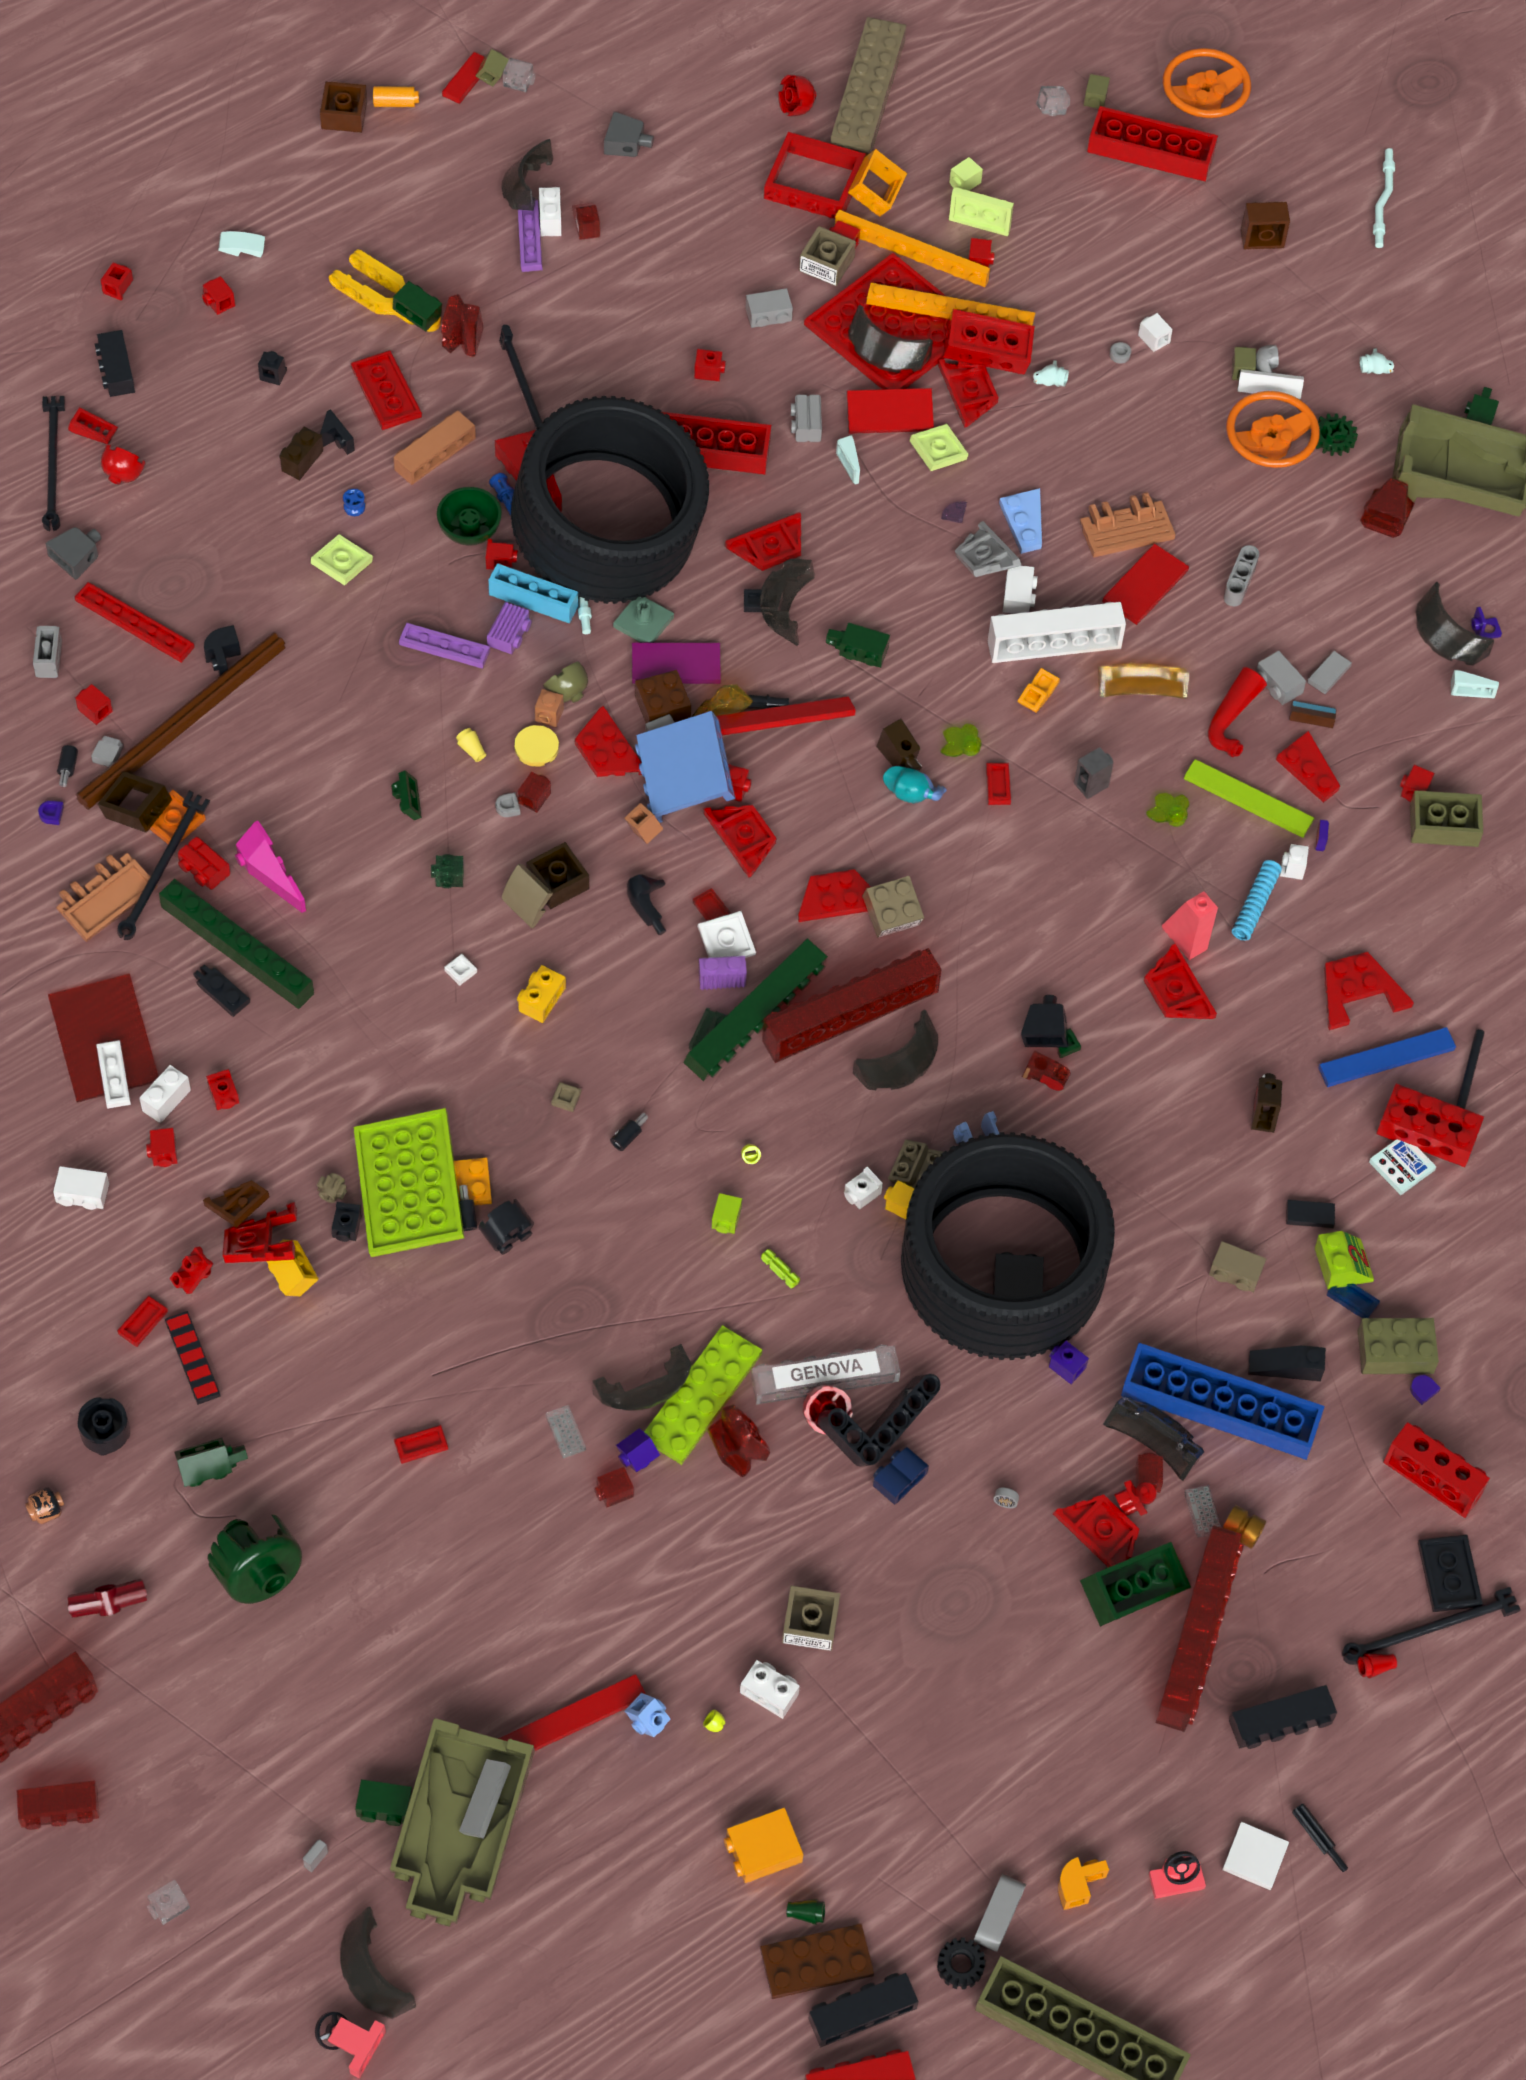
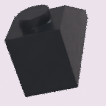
M1300 1345L1252 1350L1249 1352L1248 1375L1321 1382L1325 1371L1326 1348Z

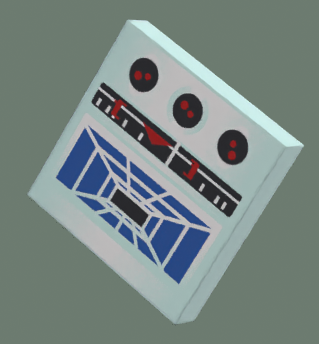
M1398 1139L1370 1158L1369 1161L1400 1195L1436 1169L1433 1162L1418 1147Z

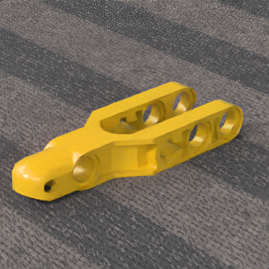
M357 249L350 255L349 262L355 269L396 294L405 285L403 276L362 250ZM335 270L329 275V281L336 289L372 312L383 315H396L408 324L413 325L412 322L392 309L393 298H385L365 284L361 285L352 279L351 275H346L339 270ZM441 317L427 330V332H434L439 329L441 325Z

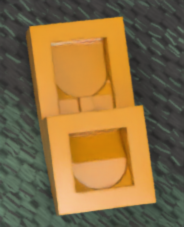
M1041 668L1032 683L1027 685L1017 702L1037 713L1059 684L1060 678Z

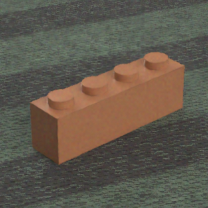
M457 410L452 415H448L440 424L430 428L422 437L415 439L404 450L398 451L394 456V470L413 485L476 439L475 425Z

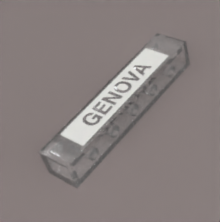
M879 1345L874 1349H855L850 1353L844 1354L835 1352L819 1358L810 1356L794 1362L792 1360H785L775 1365L760 1364L752 1368L751 1381L757 1405L806 1397L814 1387L822 1384L834 1385L844 1391L899 1382L901 1371L895 1345Z

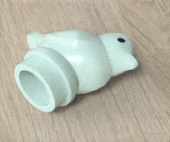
M1377 348L1373 349L1371 355L1365 354V356H1360L1361 373L1390 374L1394 371V363L1391 360H1387L1383 354L1378 353Z
M1054 360L1053 364L1047 365L1042 370L1034 373L1033 382L1046 386L1055 384L1057 387H1064L1068 380L1069 370L1064 369V367L1059 368L1057 361Z

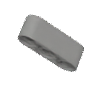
M1244 546L1239 552L1224 593V601L1229 606H1238L1243 602L1259 558V550L1254 546Z
M1001 1875L973 1940L975 1943L998 1952L1024 1892L1025 1883L1007 1875Z

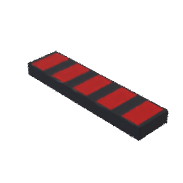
M188 1311L166 1318V1326L197 1405L221 1397Z

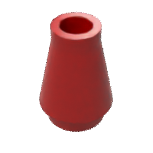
M1364 1654L1363 1657L1358 1658L1357 1665L1362 1677L1373 1678L1388 1670L1396 1669L1397 1660L1394 1654Z

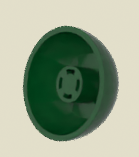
M463 487L455 489L442 498L437 508V520L441 530L450 540L461 545L473 546L487 541L495 534L501 522L502 511L498 500L491 493L481 488Z

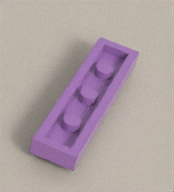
M538 200L517 202L522 272L543 270Z
M406 623L399 639V645L482 669L490 653V646Z

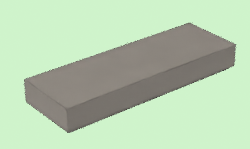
M486 1759L459 1832L464 1835L484 1839L511 1766L509 1764Z

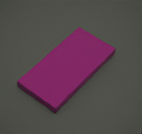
M632 643V684H635L637 680L673 670L678 671L683 684H721L720 643Z

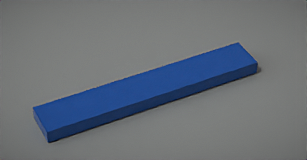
M1446 1027L1319 1064L1318 1068L1326 1086L1331 1087L1454 1051L1456 1045Z

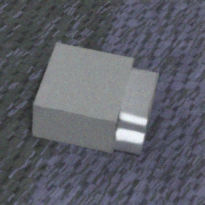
M104 736L101 741H98L91 756L92 762L109 767L118 760L123 744L118 739Z

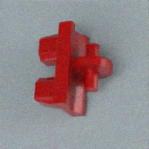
M200 1246L195 1247L190 1255L185 1256L182 1260V1266L171 1275L170 1280L176 1288H183L186 1294H191L203 1278L209 1277L213 1263L206 1258Z
M1131 1480L1124 1482L1126 1489L1114 1494L1124 1514L1127 1516L1136 1511L1141 1516L1147 1514L1148 1512L1143 1504H1150L1156 1499V1488L1147 1482L1139 1484L1137 1488H1135Z

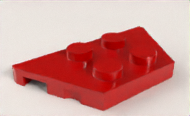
M944 359L939 360L938 366L964 428L968 427L998 403L999 397L985 365H970L965 362H958V365L945 363Z
M798 512L726 540L725 547L761 571L800 557L801 513Z
M604 706L600 707L575 738L576 747L596 777L609 775L625 776V773L639 772V775H642L639 764L642 762Z
M753 805L741 807L726 806L724 810H711V807L705 808V817L748 878L751 877L776 844V836Z
M855 869L810 876L798 914V922L868 912L862 895L871 886Z
M1172 944L1165 956L1161 957L1156 966L1146 974L1144 978L1146 986L1165 1018L1215 1019L1217 1015L1215 1009L1177 945Z
M1104 1494L1093 1497L1088 1501L1077 1502L1069 1507L1058 1508L1053 1513L1108 1568L1132 1558L1139 1528Z

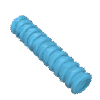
M1265 860L1255 883H1253L1242 910L1237 917V921L1231 931L1237 939L1246 941L1251 938L1256 923L1259 921L1269 895H1271L1282 867L1273 860Z

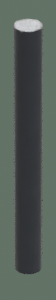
M1479 1029L1475 1031L1456 1105L1463 1109L1466 1108L1485 1034L1483 1030Z

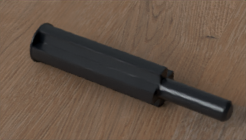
M1303 1803L1297 1806L1292 1811L1293 1815L1324 1855L1328 1853L1342 1872L1347 1871V1865L1334 1850L1335 1843L1306 1805Z

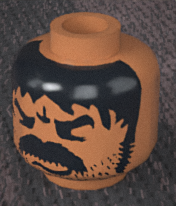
M48 1487L30 1494L28 1502L25 1503L31 1520L33 1522L37 1521L39 1524H44L58 1518L61 1515L60 1507L64 1505L59 1492L53 1493L52 1489Z

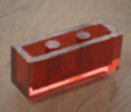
M95 1780L17 1790L18 1821L21 1828L25 1827L28 1830L39 1829L41 1825L51 1824L52 1826L59 1827L66 1825L67 1822L90 1823L93 1819H98V1789Z

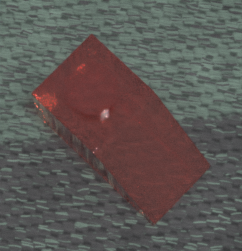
M594 203L572 205L579 240L600 237V220L596 205Z

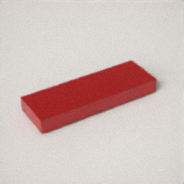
M473 52L443 89L442 96L460 104L479 81L476 74L484 56Z

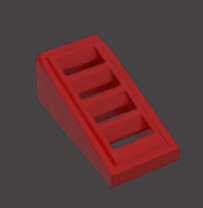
M80 407L70 421L68 428L72 433L105 444H109L118 429L117 426ZM104 430L109 431L106 436L103 435Z

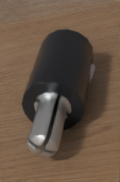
M65 745L61 749L57 773L61 775L59 781L61 787H66L68 777L74 775L78 749L74 746Z
M642 1113L635 1121L628 1120L610 1139L612 1145L617 1150L624 1151L642 1132L640 1126L648 1119V1116Z
M467 1185L459 1186L461 1198L459 1203L463 1230H476L477 1221L474 1200H469Z

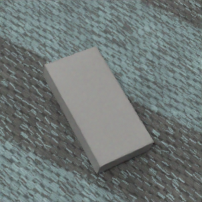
M1333 651L1310 676L1308 683L1326 694L1351 667L1352 662Z

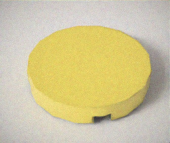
M539 725L529 726L520 731L515 738V753L524 764L535 767L544 766L545 763L552 762L556 758L559 751V740L556 734L547 727Z

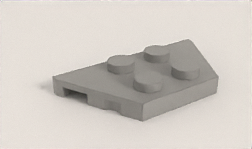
M984 521L978 524L979 530L976 534L970 533L965 542L960 544L955 550L957 558L975 577L1021 566L1020 559Z

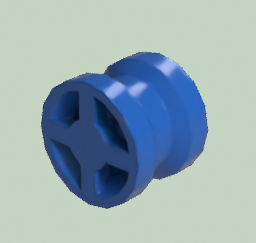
M349 489L343 495L344 510L350 516H359L365 511V496L361 490Z

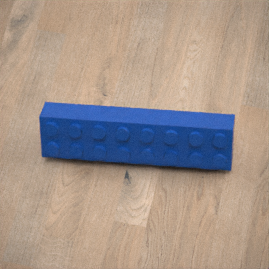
M1138 1343L1121 1394L1122 1397L1305 1460L1308 1458L1325 1407L1142 1343Z

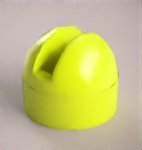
M747 1144L742 1148L741 1156L746 1163L755 1164L759 1161L761 1152L756 1145ZM756 1150V1152H750L745 1154V1152Z
M714 1709L706 1716L703 1726L709 1731L719 1732L723 1729V1725H725V1718Z

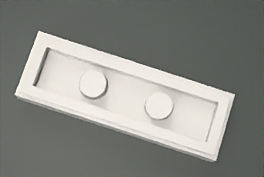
M1241 369L1238 392L1278 391L1301 399L1304 377Z
M120 1040L97 1044L107 1109L131 1105Z

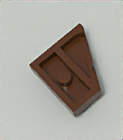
M251 1180L241 1184L239 1187L223 1191V1196L212 1200L210 1197H207L203 1200V1203L209 1210L237 1228L270 1196L267 1190Z

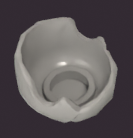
M1277 345L1262 346L1256 353V369L1260 372L1275 373L1272 372V369L1279 365Z

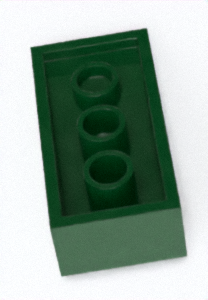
M1172 1542L1080 1580L1100 1627L1191 1588Z

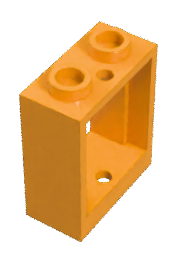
M875 149L864 158L848 193L881 217L891 209L907 173ZM868 170H871L889 184L883 199L863 184Z

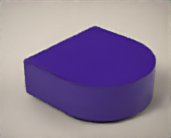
M43 802L38 809L41 821L46 824L60 825L64 808L63 802Z
M1426 1375L1415 1377L1410 1387L1411 1394L1421 1405L1436 1395L1441 1389L1432 1378Z

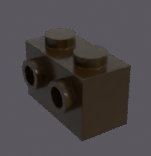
M303 427L299 433H295L291 443L287 448L284 447L280 453L279 458L282 472L300 481L323 452L322 435L306 427Z

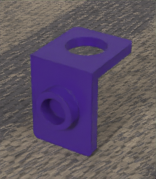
M1477 607L1474 617L1471 619V626L1473 631H1475L1478 641L1501 637L1502 632L1497 619H1485L1481 607ZM1486 624L1492 625L1495 631L1493 633H1486L1484 631Z

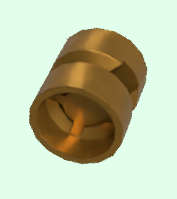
M1235 1505L1221 1533L1232 1539L1239 1537L1240 1543L1252 1549L1267 1521L1256 1515L1250 1517L1247 1510Z

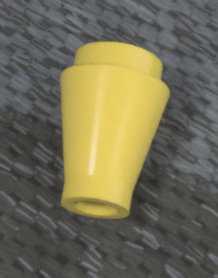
M467 728L457 735V744L475 762H479L486 757L487 754L483 750L476 731Z

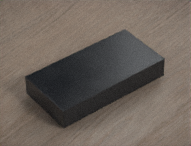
M1288 1200L1286 1224L1334 1228L1335 1203Z

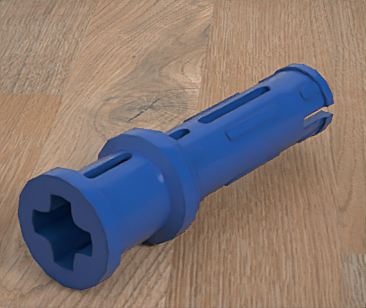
M498 473L489 480V484L495 489L497 499L504 503L511 516L510 503H512L514 488L510 487L505 473Z

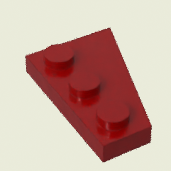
M1309 731L1277 755L1276 760L1323 803L1339 791L1340 784Z

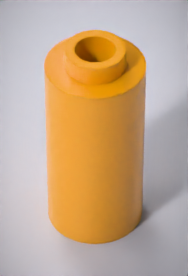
M373 87L374 107H415V103H419V91H415V87Z

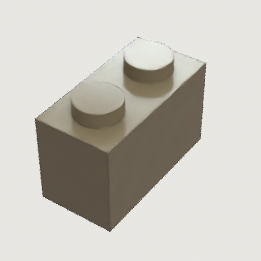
M1222 1241L1209 1275L1219 1282H1228L1240 1290L1254 1293L1266 1258Z

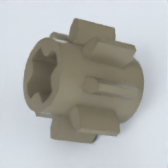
M330 1173L326 1178L321 1176L316 1185L318 1186L317 1191H319L320 1198L330 1203H334L337 1198L343 1200L347 1192L345 1189L346 1185L344 1184L345 1180L334 1173Z

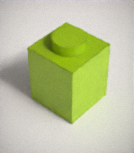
M719 1193L712 1217V1229H716L720 1233L735 1234L742 1209V1198Z

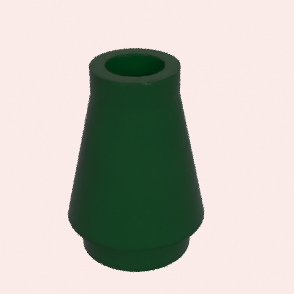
M819 1899L796 1902L788 1901L787 1917L815 1925L818 1922L823 1923L825 1919V1902L819 1901Z

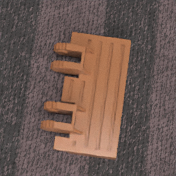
M1143 493L1142 501L1145 508H1141L1137 497L1132 495L1129 498L1134 515H1132L1130 508L1112 511L1109 503L1105 501L1102 503V511L1105 517H1100L1095 504L1090 505L1089 512L1094 524L1091 523L1089 517L1081 518L1080 523L1093 558L1174 540L1176 534L1162 500L1152 502L1149 493Z
M128 853L120 858L124 867L113 855L105 857L107 863L116 872L113 876L101 863L95 865L99 875L84 886L89 894L76 881L70 884L71 888L81 899L80 901L76 902L65 890L59 892L64 901L56 909L86 942L132 908L150 878L146 871Z

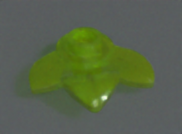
M967 723L962 729L958 727L945 729L943 735L948 743L940 751L943 755L958 757L962 754L967 756L978 754L982 743L978 737L977 728Z
M1160 793L1155 796L1157 807L1146 812V815L1155 822L1168 821L1171 826L1178 827L1183 825L1188 818L1189 800L1183 794L1174 798L1168 793Z

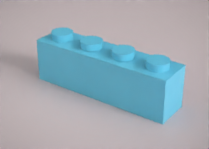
M498 563L488 580L490 596L569 624L578 608L577 591Z

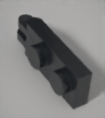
M203 965L200 969L205 975L201 974L198 970L193 973L198 980L196 982L197 985L232 1017L250 1003V999L216 968L213 967L210 970L206 965Z

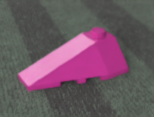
M259 821L254 822L236 844L237 854H235V858L241 867L244 866L249 874L301 913L305 912L304 897L290 874L285 875L287 872L283 860L280 856L275 857L270 837Z

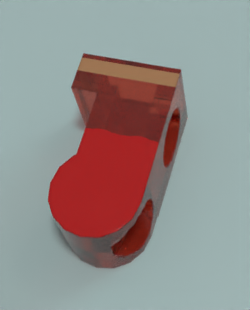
M1034 1050L1022 1077L1027 1080L1035 1079L1053 1090L1061 1091L1064 1089L1071 1072L1059 1062Z

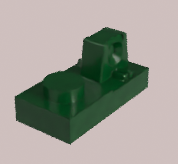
M404 770L398 773L399 780L391 785L392 795L396 799L401 798L399 805L403 814H406L413 820L422 818L417 779Z

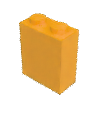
M785 1807L727 1828V1838H724V1844L728 1853L733 1852L736 1860L733 1862L735 1872L738 1877L742 1876L744 1883L803 1862V1852Z

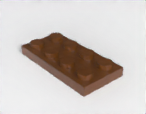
M862 1923L760 1946L772 1999L874 1976Z

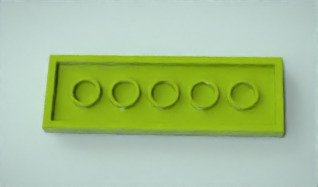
M722 1325L644 1431L652 1439L657 1450L682 1465L758 1361L763 1350Z

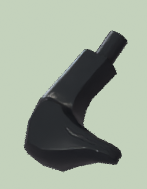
M643 874L636 875L627 882V895L630 903L646 925H653L657 934L662 935L666 932L660 921L662 916L652 905L649 894L662 888L666 883L663 879L656 880Z

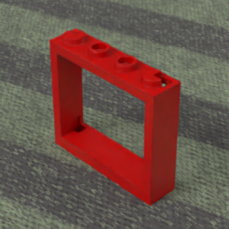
M788 132L765 183L764 199L835 219L838 210L846 212L852 198L848 191L866 157V153ZM788 153L852 170L840 200H833L775 183Z

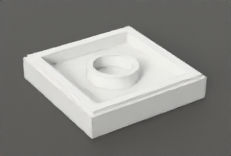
M741 911L697 925L708 957L745 955V958L756 954Z
M1241 1822L1223 1871L1271 1890L1289 1842Z

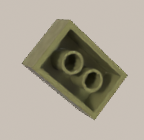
M1414 791L1410 803L1411 843L1478 847L1483 835L1482 795Z
M1362 1318L1357 1330L1362 1374H1434L1439 1363L1434 1318Z

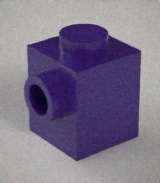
M1065 1341L1061 1347L1057 1345L1049 1355L1051 1358L1049 1368L1072 1385L1086 1369L1089 1358Z
M640 1428L616 1445L620 1452L618 1458L626 1468L630 1466L636 1472L647 1467L650 1462L660 1456L652 1439Z

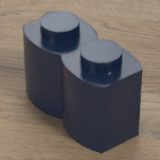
M908 1447L902 1451L897 1450L890 1458L891 1463L885 1467L880 1466L873 1475V1487L894 1505L903 1499L928 1473L929 1465Z

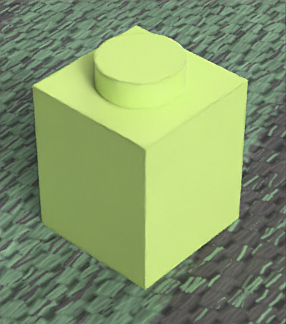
M968 157L951 169L949 183L953 188L957 187L970 191L981 183L983 169Z

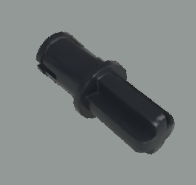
M769 694L767 696L746 695L744 705L746 708L754 709L789 705V698L769 697Z

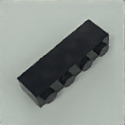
M1327 1685L1232 1712L1229 1723L1239 1749L1244 1747L1253 1749L1267 1740L1276 1742L1284 1739L1285 1735L1291 1733L1295 1735L1303 1734L1311 1727H1327L1333 1723L1332 1721L1336 1717L1337 1710Z
M894 1973L887 1976L882 1983L877 1985L874 1982L861 1987L857 1993L851 1995L850 1992L839 1995L836 2001L830 2004L821 2002L813 2006L812 2011L809 2012L808 2019L821 2048L917 2009L919 2001L907 1974L899 1975V1973Z

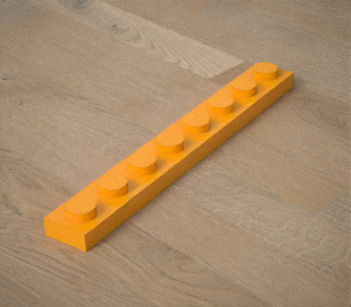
M838 210L835 216V224L839 220L860 229V240L870 242L878 247L888 249L898 255L906 256L976 285L986 287L989 281L990 268L842 210Z
M876 283L870 284L866 303L949 319L953 309L1032 326L1035 318V312Z

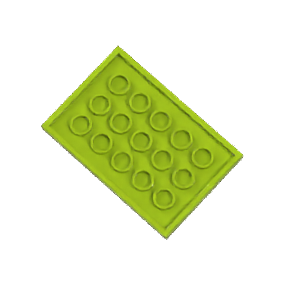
M446 1108L354 1127L370 1256L376 1257L464 1239Z

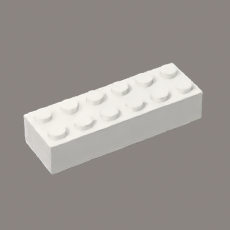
M1107 602L1098 605L1087 604L1080 607H1063L1053 610L1043 609L1035 612L991 616L988 646L992 663L1121 649L1126 626L1121 602Z

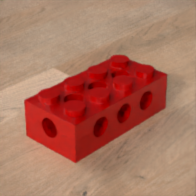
M953 309L947 321L943 358L985 365V367L1025 375L1031 363L1035 326Z
M1395 1084L1377 1135L1393 1141L1398 1139L1418 1147L1422 1152L1465 1167L1485 1116Z
M1408 1422L1391 1443L1383 1462L1464 1518L1468 1516L1479 1501L1490 1480L1482 1469L1473 1467L1460 1454L1451 1452L1445 1448L1441 1441L1430 1438L1420 1427L1411 1425Z

